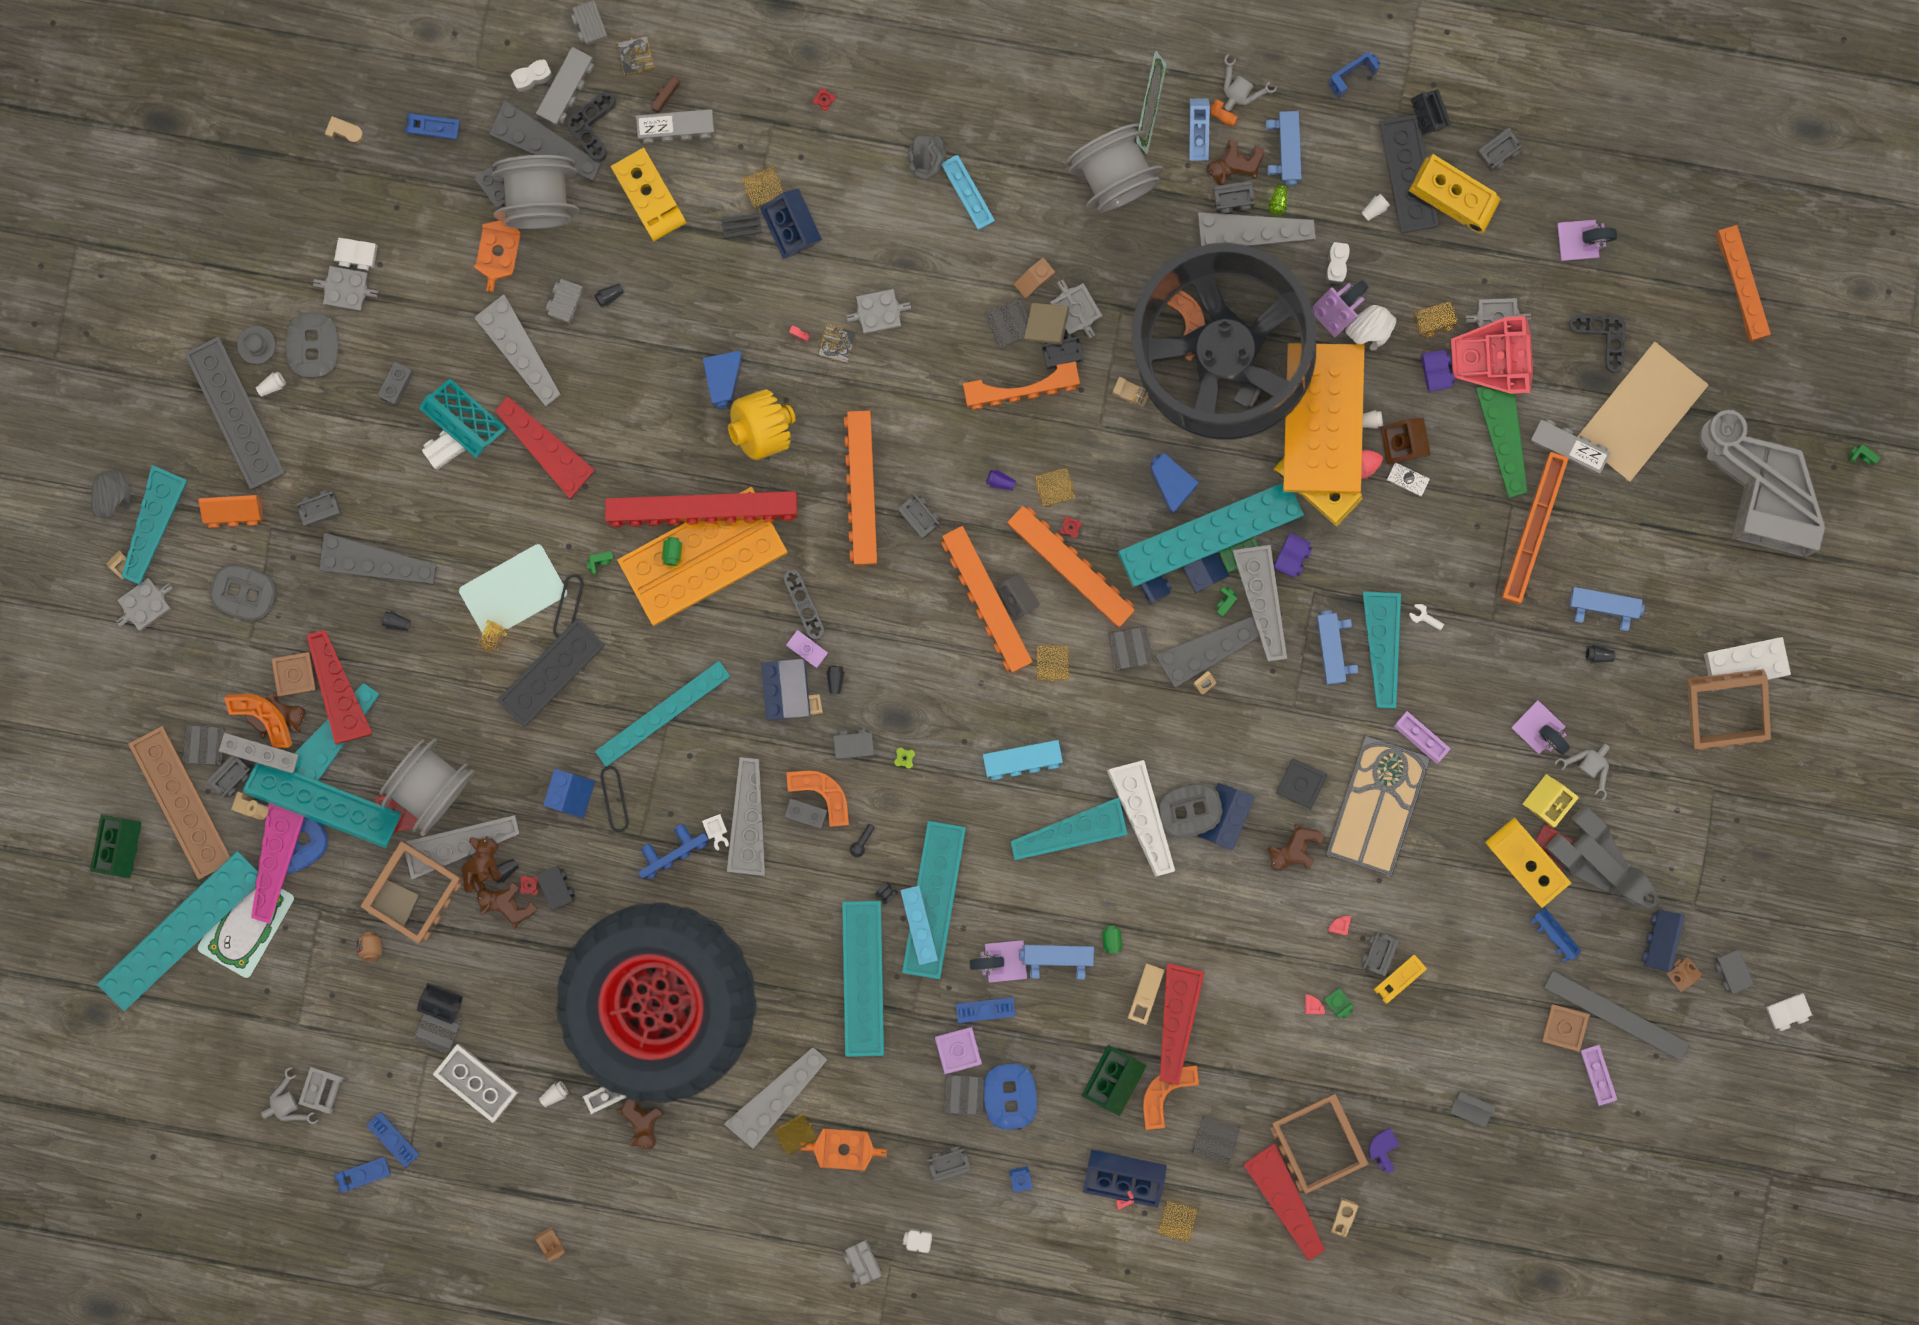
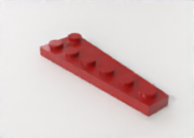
M508 396L495 410L570 499L594 473L595 470Z
M326 631L308 634L307 639L335 745L371 736L372 731Z
M1167 963L1159 1081L1179 1085L1205 972Z
M1273 1143L1243 1165L1308 1261H1310L1325 1249L1276 1144Z

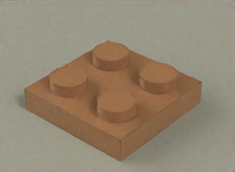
M310 652L271 659L278 697L316 690Z
M1551 1004L1542 1042L1580 1052L1589 1014Z

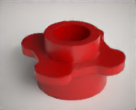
M821 88L817 97L813 98V103L821 106L822 110L827 111L830 104L836 98L834 94H830L825 88Z
M1067 516L1064 518V525L1060 528V532L1063 535L1067 534L1072 538H1076L1082 523L1080 520L1075 521Z
M522 876L520 879L522 882L519 890L520 893L523 895L526 893L537 895L539 892L537 889L538 878L536 876L533 878Z

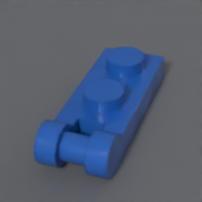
M407 114L408 126L405 127V133L458 140L460 120ZM417 121L421 122L420 128L415 127Z
M382 1157L335 1174L334 1178L338 1181L339 1193L387 1177L391 1175L386 1157ZM350 1175L352 1183L347 1184L345 1177Z

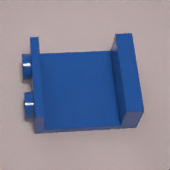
M1368 51L1330 77L1328 84L1338 99L1343 97L1348 89L1342 78L1365 64L1373 76L1377 74L1380 62L1375 54L1371 55Z

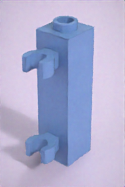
M1299 111L1279 112V120H1266V130L1279 129L1280 166L1269 165L1267 171L1268 175L1281 174V183H1286L1287 186L1297 185V182L1301 181Z
M1577 587L1572 588L1569 608L1577 609L1574 622H1584L1585 610L1622 617L1620 630L1629 631L1630 619L1637 620L1640 616H1643L1645 607L1642 604V599Z
M1332 610L1320 612L1321 615L1316 618L1326 685L1345 683L1346 674L1358 673L1357 665L1344 667L1339 629L1352 627L1351 619L1338 621L1337 613L1332 614Z
M1023 945L1022 949L1019 950V960H1022V964L1030 965V978H1039V965L1076 966V979H1085V966H1094V947Z

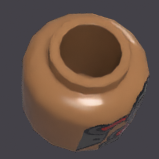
M374 932L363 933V936L357 939L358 956L366 962L378 960V957L382 955V939L375 935Z

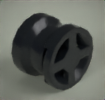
M887 881L875 895L880 897L882 903L886 905L899 892L896 889H892L891 884Z

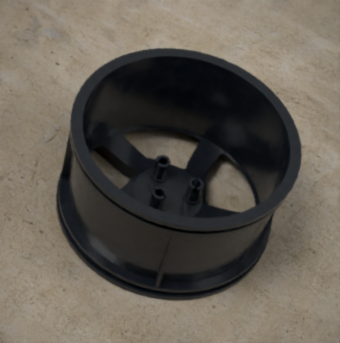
M1214 243L1198 246L1179 254L1162 266L1150 279L1135 309L1132 324V342L1144 389L1147 390L1148 396L1155 407L1168 420L1181 429L1197 436L1216 440H1235L1251 437L1274 427L1284 420L1300 403L1310 385L1316 362L1315 319L1306 291L1287 266L1270 254L1254 247L1236 243ZM1218 275L1247 277L1266 285L1277 293L1279 298L1256 320L1253 326L1249 327L1224 304L1215 277ZM1193 284L1212 321L1183 337L1154 338L1152 336L1153 329L1162 309L1175 294L1184 287ZM1293 316L1299 327L1302 351L1297 371L1291 380L1287 381L1266 369L1255 366L1253 361L1268 334L1287 318ZM1196 354L1200 388L1194 409L1173 398L1159 385L1153 371L1152 362L1179 359ZM1220 378L1254 384L1273 396L1269 401L1247 411L1215 414Z

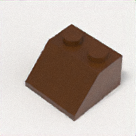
M1424 418L1407 419L1380 427L1387 464L1419 459L1431 455Z

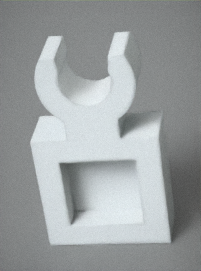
M721 814L702 821L708 838H715L714 847L716 850H720L718 847L720 841H724L726 847L729 846L728 840L722 835L727 833Z

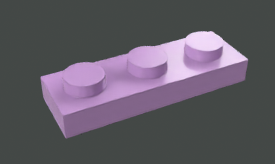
M1408 711L1394 725L1401 734L1436 764L1451 749Z
M1600 1045L1580 1050L1598 1106L1616 1101L1617 1097Z

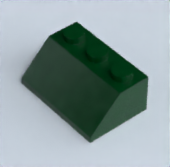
M101 814L90 871L131 879L138 838L141 832V822Z
M1108 1045L1081 1096L1121 1116L1147 1065Z

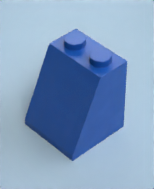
M741 351L703 358L711 401L714 408L718 407V410L729 408V405L734 401L743 361Z
M1165 453L1161 456L1158 454L1151 461L1150 473L1169 513L1173 515L1196 489L1199 482Z
M554 769L543 806L584 818L595 781Z

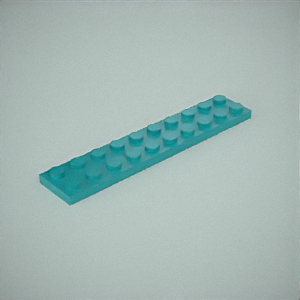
M1281 483L1127 547L1117 553L1132 587H1136L1303 517L1304 514L1294 492H1284V483Z
M237 850L116 964L97 985L125 1011L256 887L259 871Z

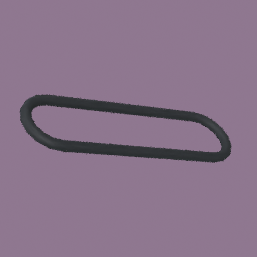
M577 574L569 575L564 583L553 627V633L557 638L559 637V635L556 633V627L568 580L572 577L578 578L581 582L571 624L575 621L584 586L583 579Z
M608 766L601 772V781L609 823L614 831L623 832L627 829L629 820L620 774L615 767ZM608 769H613L618 778L626 825L622 829H616L612 823L604 782V772Z

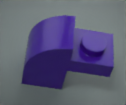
M1391 1128L1376 1134L1371 1139L1368 1148L1370 1159L1378 1157L1377 1164L1381 1171L1385 1170L1386 1173L1395 1170L1386 1152L1400 1146Z

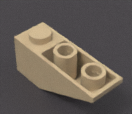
M1149 964L1145 965L1127 1017L1128 1019L1147 1024L1164 969Z

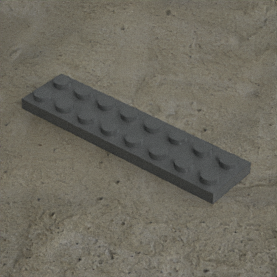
M218 336L185 352L184 354L250 490L286 474L220 337Z

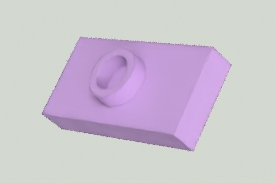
M798 630L786 644L787 647L816 668H818L828 652Z

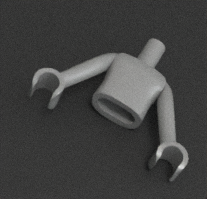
M1229 55L1225 56L1224 64L1227 68L1224 92L1229 98L1223 107L1226 111L1230 112L1235 103L1246 105L1267 93L1274 94L1276 92L1277 86L1273 91H1270L1268 89L1270 82H1268L1264 89L1248 97L1254 86L1240 76H1237L1231 84L1232 66H1234L1236 59H1234L1233 63H1228L1226 59Z
M1604 743L1598 752L1588 749L1568 759L1560 758L1556 760L1555 766L1558 762L1564 763V767L1561 769L1563 771L1566 765L1584 758L1578 768L1592 779H1595L1601 771L1599 789L1596 791L1595 796L1597 793L1602 792L1604 797L1601 801L1606 799L1605 783L1609 764L1604 756L1610 749L1607 744Z
M293 1067L287 1068L285 1079L270 1096L271 1107L261 1112L262 1117L265 1119L274 1114L281 1121L306 1120L310 1124L318 1123L319 1120L313 1122L310 1119L311 1115L316 1112L308 1115H288L297 1110L298 1106L290 1091L280 1095L290 1080L297 1077V1075L290 1077L288 1074L289 1070L293 1069Z

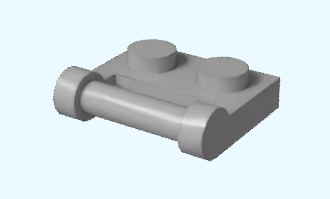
M310 1067L298 1104L332 1114L334 1110L332 1107L340 1083L343 1082L344 1077ZM330 1079L333 1082L324 1106L320 1104L327 1080Z

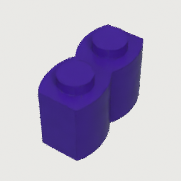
M1445 350L1422 354L1421 360L1428 393L1452 388L1455 379L1453 372H1450L1448 365H1451L1449 353L1446 354Z
M1289 533L1274 564V569L1292 578L1295 575L1299 576L1304 567L1301 564L1303 558H1308L1312 550L1309 547L1311 543Z

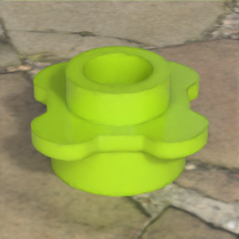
M898 748L896 751L897 759L894 761L895 765L898 767L906 766L908 769L911 768L915 752Z

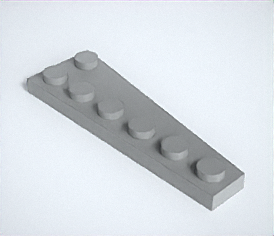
M1198 213L1201 246L1214 243L1259 246L1316 239L1314 220Z
M504 294L474 317L546 407L561 396Z
M1271 545L1233 550L1235 562L1267 661L1287 659Z
M744 757L739 759L727 872L765 876L759 759Z
M516 815L406 842L443 866H446L475 853L476 850L470 843L471 837L483 839L488 836L493 838L498 844L519 835L520 832ZM406 851L405 855L411 879H416L435 870Z
M812 1047L725 1122L724 1125L754 1149L828 1059Z

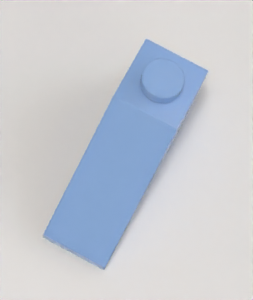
M1190 99L1189 160H1209V99Z

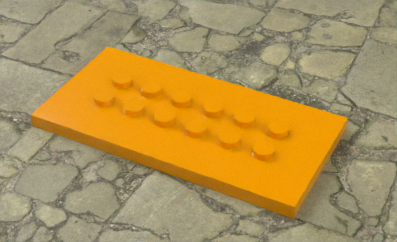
M1288 343L1287 381L1291 380L1300 364L1301 343ZM1316 344V362L1310 385L1300 403L1286 417L1284 492L1361 493L1365 344Z
M750 487V488H748V489L742 491L741 493H755V492H754L753 488ZM763 519L755 520L753 523L736 520V523L717 521V524L698 522L697 525H688L685 522L617 559L654 627L788 554L772 523L764 522ZM668 537L679 538V541L683 543L681 561L678 562V566L663 564V541L668 540Z

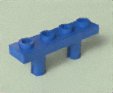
M684 824L674 828V831L682 843L681 847L663 858L658 857L650 843L641 848V851L649 864L638 872L640 877L650 880L658 875L656 871L661 868L666 870L674 865L673 861L680 858V860H683L690 856L689 852L696 848L698 851L704 848L709 840L707 835L703 833L696 838H692Z

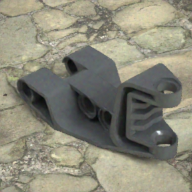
M1585 805L1571 818L1581 828L1580 831L1582 832L1576 841L1571 845L1562 835L1557 833L1544 847L1568 873L1634 906L1652 908L1658 903V895L1646 875L1632 866L1629 868L1612 839L1608 826ZM1648 893L1653 896V902L1647 905L1649 900Z

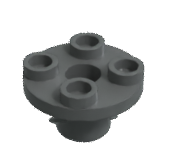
M252 326L245 329L239 336L237 342L238 352L245 361L261 365L270 360L274 355L276 340L268 329L261 326Z

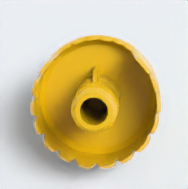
M767 389L736 399L732 403L730 410L731 423L728 425L730 438L736 446L740 445L744 453L753 460H760L787 450L791 442L788 439L791 435L789 431H783L789 428L788 425L791 426L795 422V414L790 405L772 404L777 401V398L771 397L773 392Z

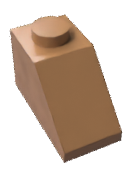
M1043 257L1029 268L1013 285L1026 299L1053 278L1055 271Z

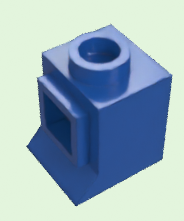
M1028 1166L1009 1170L1014 1193L1033 1189Z

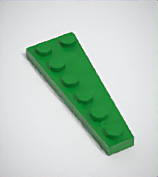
M1486 386L1476 388L1475 390L1508 499L1526 494L1527 484L1515 393L1511 394Z

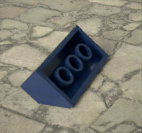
M1091 1150L1082 1192L1122 1201L1130 1200L1137 1204L1158 1208L1165 1182L1167 1165ZM1130 1190H1131L1132 1195H1133V1197H1134L1133 1199L1130 1198L1129 1195H1128V1193H1127V1192L1130 1191Z

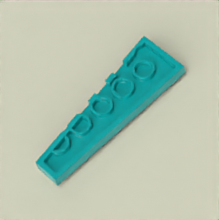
M152 465L122 578L141 585L188 481Z
M1363 592L1376 708L1396 709L1401 593Z
M365 683L354 692L365 716L380 694ZM329 719L294 753L299 755L294 772L319 781L346 744L345 742L335 745Z
M1116 798L1011 841L1014 859L1019 860L1127 835L1120 800Z

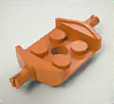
M503 220L482 225V236L474 268L487 277L488 282L485 290L487 292H494L495 281L498 279L513 276L521 232L515 228L503 226ZM501 246L504 249L501 256L493 254L495 247Z
M823 1129L817 1141L813 1144L801 1142V1146H807L801 1147V1151H813L820 1168L865 1171L872 1157H887V1153H881L887 1152V1149L873 1147L868 1132ZM841 1144L849 1146L850 1151L847 1155L839 1153L838 1148Z

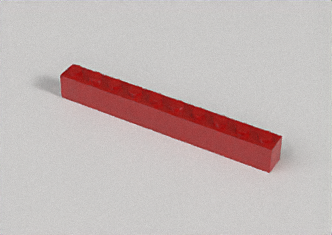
M796 491L605 499V521L613 528H620L622 525L630 524L631 527H640L641 524L660 526V523L676 526L680 522H687L688 525H697L698 522L717 524V521L736 523V520H744L746 523H753L755 520L761 519L764 522H773L775 519L793 521L794 518H798V494Z

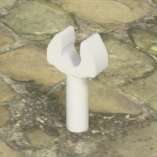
M1415 604L1414 607L1421 611V615L1416 616L1410 613L1411 620L1414 623L1425 621L1441 631L1444 624L1428 615L1425 605Z

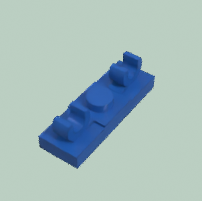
M1545 906L1535 914L1530 923H1540L1541 927L1537 930L1538 932H1541L1543 929L1546 930L1549 939L1559 946L1555 953H1565L1566 956L1562 961L1565 962L1568 959L1572 961L1576 958L1581 949Z
M1013 997L956 1004L958 1023L1015 1017Z
M382 1112L366 1125L405 1168L420 1155Z

